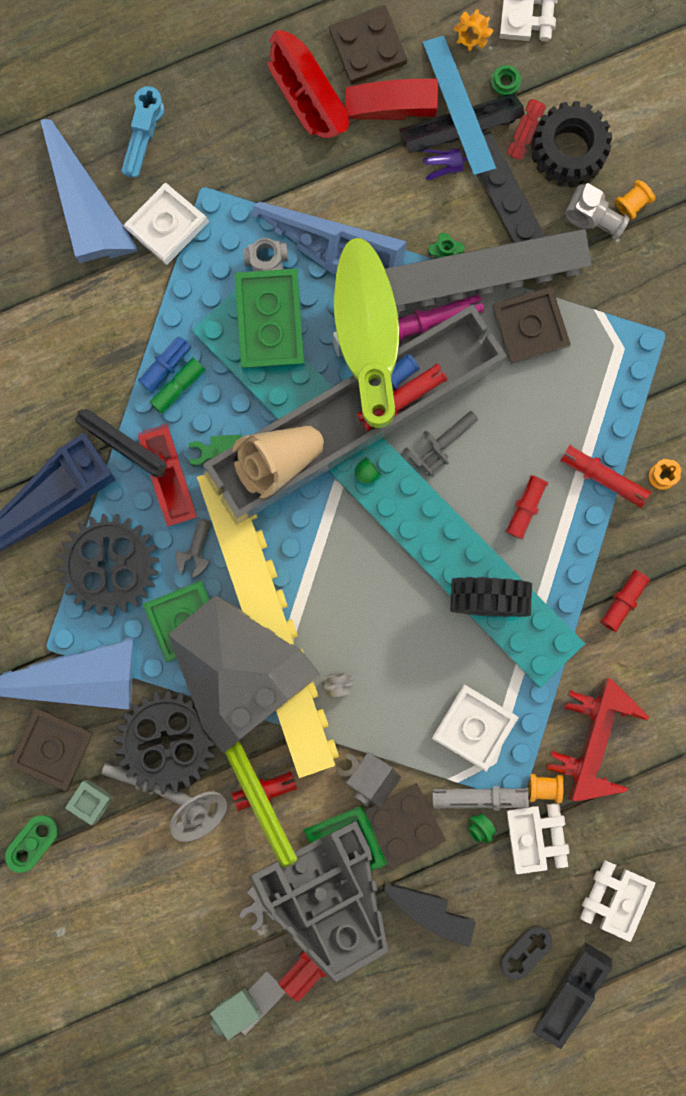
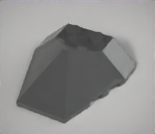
M215 595L168 634L202 727L222 753H225L252 729L321 675L301 649L275 635V632L263 627L251 619L249 615L218 595Z
M357 821L294 851L297 862L293 865L283 868L277 860L249 876L262 906L333 983L338 982L388 953L381 911H378L375 891H377L376 880L373 881L370 867V861L372 860L371 850Z

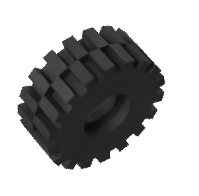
M458 577L451 580V612L494 617L531 616L532 583L528 581L485 577Z

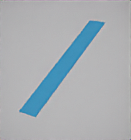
M445 36L423 41L473 174L476 175L496 169Z

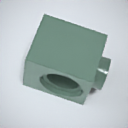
M84 780L65 809L92 826L98 823L114 796L90 780Z
M243 987L210 1012L213 1017L210 1023L219 1036L224 1034L227 1040H229L258 1020L263 1013L247 989Z

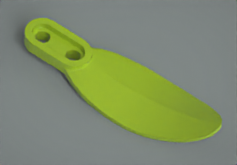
M355 238L345 245L337 266L334 291L335 325L344 360L359 383L364 420L372 427L382 428L389 425L395 417L391 375L396 365L399 350L398 314L392 288L379 256L366 240ZM372 379H378L381 381V383L378 386H372L369 384V382ZM376 409L385 411L384 415L379 417L375 416L373 412Z

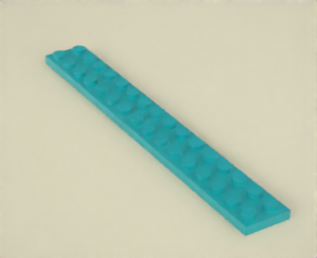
M236 289L192 330V333L277 420L333 387L305 357L304 364L241 368ZM384 438L328 470L341 486L450 597L452 578L485 577L522 580ZM366 456L382 476L372 484H363L355 477V467ZM533 590L531 616L494 617L468 615L539 688L585 645Z

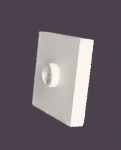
M164 183L123 226L127 232L163 263L168 265L209 223V220L167 183Z
M464 684L431 739L487 772L519 717Z

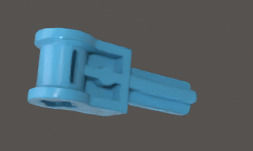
M150 86L140 88L134 96L136 109L131 123L132 135L122 167V174L131 178L139 176L149 140L152 141L156 124L164 115V105L160 92Z

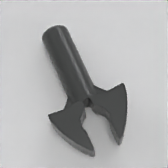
M199 519L189 550L184 553L176 551L177 566L181 575L184 573L186 562L191 560L193 556L196 562V568L192 575L193 579L201 575L210 564V561L203 559L201 554L210 527L208 520Z

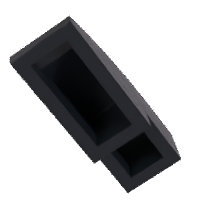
M385 882L384 891L413 920L449 941L470 948L476 924L473 918L447 912L448 900L444 897Z
M585 942L551 996L533 1032L561 1049L594 1002L596 992L612 970L613 959Z

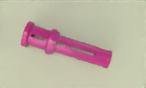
M474 294L473 296L427 311L417 308L414 309L412 314L398 318L399 343H402L404 338L417 334L422 335L430 330V328L437 326L472 304L478 313H483V303L477 304L482 300L480 295Z

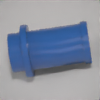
M408 353L396 363L391 375L392 389L394 390L399 388L398 385L420 370L417 362Z

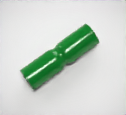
M192 357L173 377V380L168 382L149 402L163 415L182 395V392L187 390L206 371L205 368Z

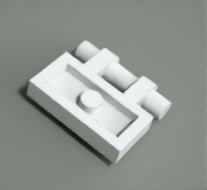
M503 0L499 38L529 41L531 30L540 31L539 40L544 42L551 41L552 31L556 26V18L553 17L554 5L558 3V0ZM533 4L542 5L540 17L532 16Z
M559 803L547 804L548 817L540 818L538 806L506 810L515 874L547 870L546 857L554 856L556 868L568 867L567 854H569V846L565 844L563 826L565 825L564 815H561ZM543 828H550L551 846L544 847Z
M604 860L600 871H596L593 879L596 881L589 898L585 897L582 906L584 909L580 919L591 924L595 914L599 913L604 916L600 925L601 929L631 942L656 883L624 869L620 880L611 877L616 865ZM607 886L616 889L608 907L600 903Z

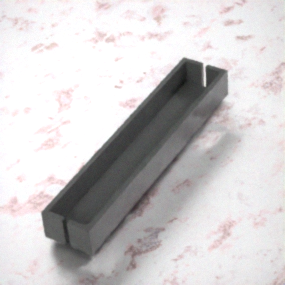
M473 304L399 348L396 363L408 353L414 358L420 368L418 372L416 371L398 385L399 388L433 367L436 363L442 368L440 373L444 371L447 381L397 411L398 415L386 427H372L369 431H366L362 426L363 422H359L356 414L362 412L360 389L357 379L352 375L254 433L312 426L321 433L324 440L322 453L273 495L259 498L261 496L260 493L255 492L252 494L246 489L235 470L234 462L238 461V453H233V446L203 464V473L218 496L222 494L221 502L235 524H240L501 367L507 355L493 334L487 335L482 345L479 342L486 333L488 326ZM372 379L369 382V384L372 386H378L380 384V381L378 379Z

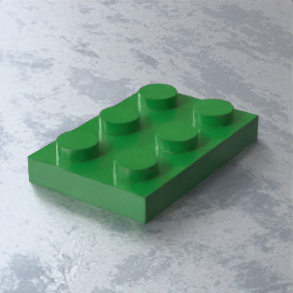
M298 268L235 273L241 368L304 364Z

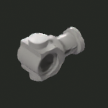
M586 183L585 185L577 186L565 211L564 220L581 229H593L597 226L611 234L613 240H617L625 230L629 222V216L626 214L620 215L608 208V202L605 201L604 193Z
M269 238L259 239L254 244H249V248H243L245 266H252V271L282 270L283 262L289 261L287 244L273 241ZM270 248L274 251L273 258L267 262L259 260V252L262 249Z

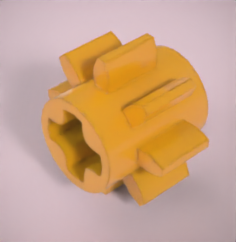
M476 9L471 16L464 12L460 16L461 22L457 23L453 29L459 32L457 43H463L468 46L469 51L477 44L483 48L487 43L486 38L490 37L494 31L488 28L490 17H484L479 14V9Z

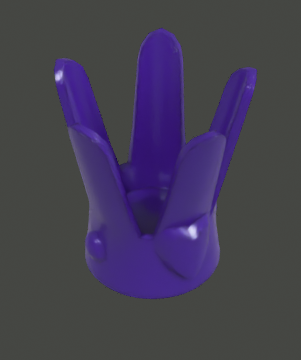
M459 148L451 149V151L447 152L423 149L424 152L446 154L423 159L422 162L425 165H447V167L427 175L426 180H433L449 173L463 172V161H468V158H462Z

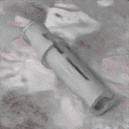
M500 785L485 789H433V809L493 808L494 811H500V808H529L528 788H500Z

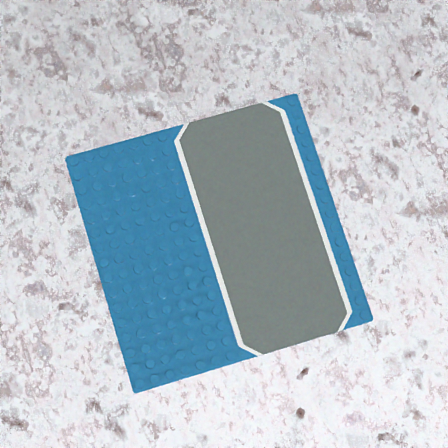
M207 187L199 191L194 207L207 217L209 223L177 256L119 431L140 444L138 432L168 423L197 518L167 527L150 474L112 449L107 467L116 480L98 491L90 517L92 516L97 523H101L102 514H106L109 522H112L115 514H118L121 524L128 518L133 520L131 529L141 525L143 527L140 534L141 537L147 534L151 535L152 538L147 543V546L156 545L158 550L151 554V557L160 559V563L152 565V569L157 570L160 575L150 577V581L156 587L146 586L144 590L149 598L146 599L139 595L137 597L140 605L138 608L130 602L127 604L128 613L126 614L120 607H117L115 616L110 615L108 608H105L103 615L100 616L97 615V606H94L90 612L85 611L86 601L79 605L74 604L77 594L66 595L65 592L70 587V584H67L46 645L49 651L65 656L72 653L79 654L94 650L97 646L101 645L108 646L123 642L126 638H134L132 678L178 693L181 692L188 696L191 695L178 660L174 659L166 663L143 604L202 580L209 599L218 595L242 611L197 479L198 476L204 475L203 465L192 466L190 464V459L200 458L202 451L200 449H190L189 443L199 441L205 446L211 445L210 436L241 434L243 437L254 434L277 420L192 333V330L236 289L235 273L252 272V266H245L243 248H249V244H254L262 238H269L273 241L287 244L289 261L283 262V269L298 268L304 357L333 387L353 375L344 357H338L333 347V333L336 332L334 316L336 275H333L297 248L298 244L288 236L277 234L274 231L275 227L262 217H254L253 206L257 203ZM270 248L262 249L258 254V259L263 262L270 261L274 256V251ZM405 250L403 265L432 258ZM501 284L495 286V292L480 295L482 300L477 304L483 303L484 312L479 314L488 326L483 338L479 340L481 345L486 336L492 333L507 355L492 306L494 303L534 292V290L524 287L506 289V285ZM476 290L465 292L466 298L477 294ZM447 296L436 298L437 304L418 307L417 302L406 304L407 310L397 312L398 318L412 314L414 309L417 308L427 311L458 300L448 301ZM556 298L571 343L570 347L511 365L507 355L501 367L383 438L523 581L532 583V590L575 633L617 493L591 478L586 480L583 478L584 474L560 462L564 453L567 454L566 450L571 444L574 448L593 459L595 456L601 459L600 463L623 476L663 347L665 333L655 328ZM420 334L404 338L402 343H399V348L420 336ZM176 337L183 338L191 346L190 351L173 369L175 371L174 374L169 373L152 394L138 382V379L156 361L154 358L156 355L159 357ZM192 357L195 358L206 371L187 390L183 391L182 395L162 415L149 401L168 382L173 380V377ZM469 411H472L477 416L478 421L449 446L440 450L443 455L445 453L448 455L446 459L449 464L442 463L433 471L434 477H431L429 474L426 476L423 473L425 471L424 468L420 467L418 469L409 459V456L404 453L403 450L407 447L416 458H422L432 449L429 439L423 435V432L428 431L437 440ZM433 453L424 462L429 467L439 457ZM328 471L256 513L257 518L253 519L252 522L255 531L262 530L268 547L262 549L265 560L272 559L278 576L272 579L276 591L282 589L288 607L282 609L286 621L293 620L298 637L293 638L294 645L299 649H303L305 656L321 674L314 680L319 697L313 698L317 711L323 709L329 727L323 730L327 741L333 739L336 744L364 753L369 752L374 756L476 789L493 788V786L499 785L500 788L508 789L527 788L529 776L533 770L565 664L539 688L467 614L450 611L451 597ZM532 475L547 481L549 484L546 486L537 506L539 509L538 514L533 515L525 532L524 539L521 540L507 534L505 530L516 510L514 504L516 500L521 499L530 479L529 477ZM199 519H205L210 522V527L201 554L203 559L210 561V564L201 575L193 579L192 575L196 568L194 556L186 562L184 573L181 575L177 566L176 551L184 553L190 549ZM106 537L104 539L107 563L102 564L101 568L108 571V592L112 593L114 588L111 578V567L116 566V562H113L109 557L110 539ZM122 540L117 543L115 551L118 556H125L130 552V541ZM97 543L88 544L84 550L85 557L87 559L95 558L99 554V545ZM124 571L118 577L120 587L124 588L129 587L134 580L131 571ZM93 574L87 580L89 590H97L102 584V578L99 574ZM345 672L346 675H353L354 684L350 694L340 697H329L327 690L323 689L322 681L328 679L327 676L332 673ZM464 684L519 717L487 772L431 739ZM276 711L265 719V721L281 725Z

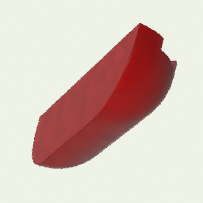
M276 30L269 40L272 45L270 50L271 61H267L268 67L303 127L311 135H317L322 138H333L344 133L349 127L347 111L314 56L296 36L286 31Z

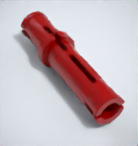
M434 364L430 369L393 391L395 416L398 415L397 411L447 381L444 371L440 373L442 368L439 364ZM376 409L373 412L378 417L385 413L382 409ZM363 412L356 414L359 422H363V428L369 431L372 426L364 420Z
M569 445L566 450L567 454L564 453L560 462L584 474L583 478L586 480L591 478L637 505L640 509L643 507L645 500L635 494L648 499L651 493L650 490L643 488L603 465L598 457L595 456L593 459L574 448L573 445Z

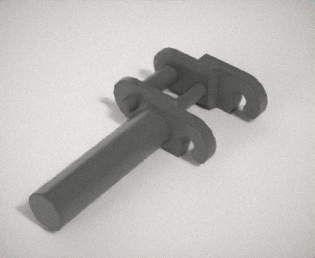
M469 411L437 440L428 431L423 432V435L429 439L432 449L422 458H416L407 447L403 451L418 469L420 467L424 468L425 471L423 473L426 476L429 474L431 477H434L433 471L442 463L449 464L446 459L448 455L446 453L443 455L440 450L449 446L478 421V418L472 411ZM435 453L439 458L428 467L424 461Z

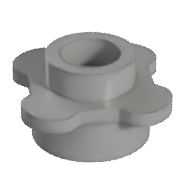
M345 672L332 673L327 676L328 679L322 681L323 689L327 690L329 697H340L350 694L354 684L353 675H346Z

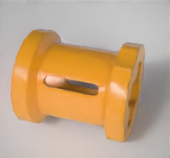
M636 180L633 183V188L623 197H617L614 200V204L622 215H628L629 220L633 221L636 218V213L647 203L652 204L655 201V195L646 183Z
M660 460L650 469L648 480L655 489H669L680 480L681 467L675 460ZM667 469L670 475L662 480L659 474Z
M530 774L528 784L529 802H535L536 799L555 800L556 803H562L563 776L556 775L555 778Z

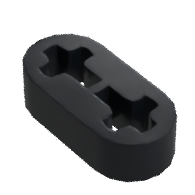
M535 925L527 928L501 957V969L507 977L515 980L522 979L537 965L552 946V938L549 932L542 926ZM533 933L537 936L543 933L542 941L544 946L541 948L534 946L528 952L526 949L532 944V940L529 937ZM524 952L526 956L520 962L523 968L520 971L513 969L510 972L508 970L510 967L508 959L510 957L518 959Z

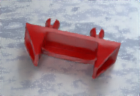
M610 678L603 680L599 696L596 698L569 690L567 696L579 701L581 705L565 703L564 709L590 716L591 724L581 756L577 759L551 750L549 756L562 762L563 765L547 763L546 770H552L573 777V785L568 798L573 801L627 792L628 787L606 781V777H603V779L596 778V774L602 763L614 722V713H621L622 717L628 715L644 721H648L649 716Z

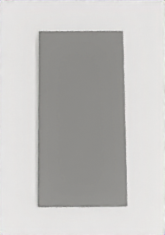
M267 971L248 990L263 1014L258 1020L241 1031L244 1035L286 993Z

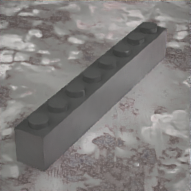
M586 229L385 268V272L392 288L397 312L407 310L406 304L417 302L418 307L437 304L436 298L447 296L448 301L466 298L465 292L476 290L477 295L495 292L496 285L505 284L506 289L525 286V279L534 278L535 283L553 280V274L563 272L564 277L582 274L581 268L592 266Z

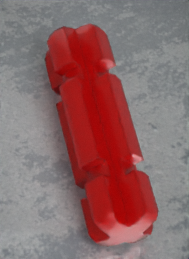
M535 99L529 100L525 109L527 114L522 115L513 136L515 141H511L507 149L509 156L519 160L524 158L527 151L525 146L526 144L530 145L536 128L539 125L540 121L537 119L538 117L542 118L546 109V105Z

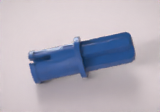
M176 337L159 357L157 355L154 357L156 361L138 379V382L153 394L154 390L169 373L174 374L175 371L173 369L191 349L189 343L181 337Z

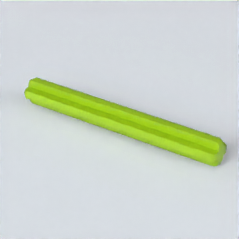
M238 741L225 754L280 866L287 868L297 862V857L240 741Z

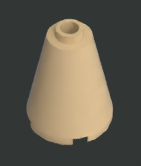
M312 426L245 435L236 440L233 446V453H238V461L234 462L235 470L240 481L250 493L258 492L261 494L259 498H266L277 492L322 453L323 437Z

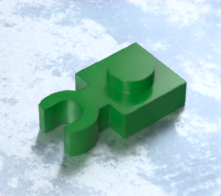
M242 435L210 436L211 445L205 446L199 441L189 443L190 449H200L202 451L200 458L190 459V464L192 466L203 465L207 460L234 446L236 440L242 438Z

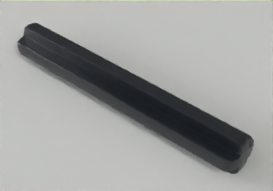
M80 409L77 412L78 415L75 421L79 426L153 477H162L165 474L167 468L165 461L90 410Z

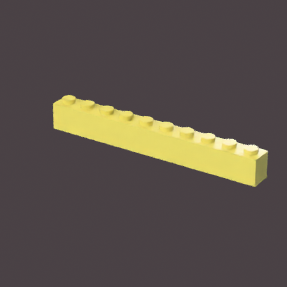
M205 475L198 476L197 479L242 611L263 627L275 632V635L294 645L293 638L298 637L293 620L286 621L282 610L288 607L282 589L276 591L272 579L278 576L272 559L265 560L262 549L268 547L262 530L255 531L252 522L253 519L257 518V515L255 514L236 525L221 502L222 494L219 496L216 494ZM314 681L276 710L299 778L335 766L334 759L339 757L334 740L327 741L323 730L329 727L323 709L317 711L313 698L319 697Z

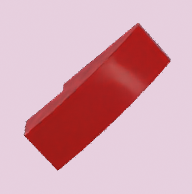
M400 79L346 87L345 109L349 119L405 120L406 116L436 117L438 79Z
M168 423L138 432L140 445L167 464L165 474L162 477L150 475L167 527L197 518Z

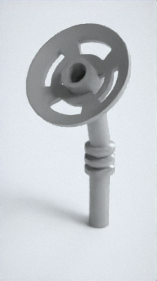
M109 763L104 764L102 775L134 785L136 790L142 788V792L148 790V782L146 781L140 787L136 786L137 775L128 779L126 777L127 769ZM158 785L154 787L151 793L149 792L151 795L155 792L181 806L175 812L169 824L170 834L175 840L180 842L193 841L208 834L221 822L227 810L225 798L217 792H205L192 798L180 791L175 794L172 787L167 786L165 794L162 795ZM216 803L213 814L209 816V804ZM180 815V821L176 824L177 818ZM201 824L200 826H198V827H196V828H194V829L184 830V828H192V827H195V826Z

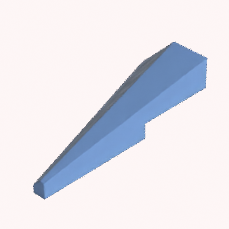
M40 120L74 254L78 263L109 256L111 259L137 252L136 244L52 120Z
M260 201L253 206L254 217H262L275 227L274 231L277 234L288 236L298 244L297 248L333 275L337 273V266L345 245L355 238L364 239L373 247L384 269L403 265L407 241Z
M126 638L123 642L108 646H97L96 649L87 652L72 653L39 662L18 671L12 672L10 670L3 672L0 675V697L129 710L132 702L134 638Z

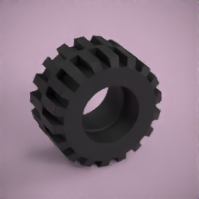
M574 101L572 106H568L567 102L560 103L559 109L553 106L549 109L548 114H544L540 119L532 141L533 163L538 162L536 169L540 174L544 171L547 173L545 179L549 182L554 178L558 180L556 185L562 187L564 182H569V187H576L579 181L584 185L588 183L590 177L594 179L600 169L603 168L611 151L612 132H608L610 127L608 121H601L603 114L599 110L596 113L591 111L592 105L586 104L584 108L580 107L579 101ZM562 133H575L584 139L588 152L579 157L567 156L557 148L554 138Z

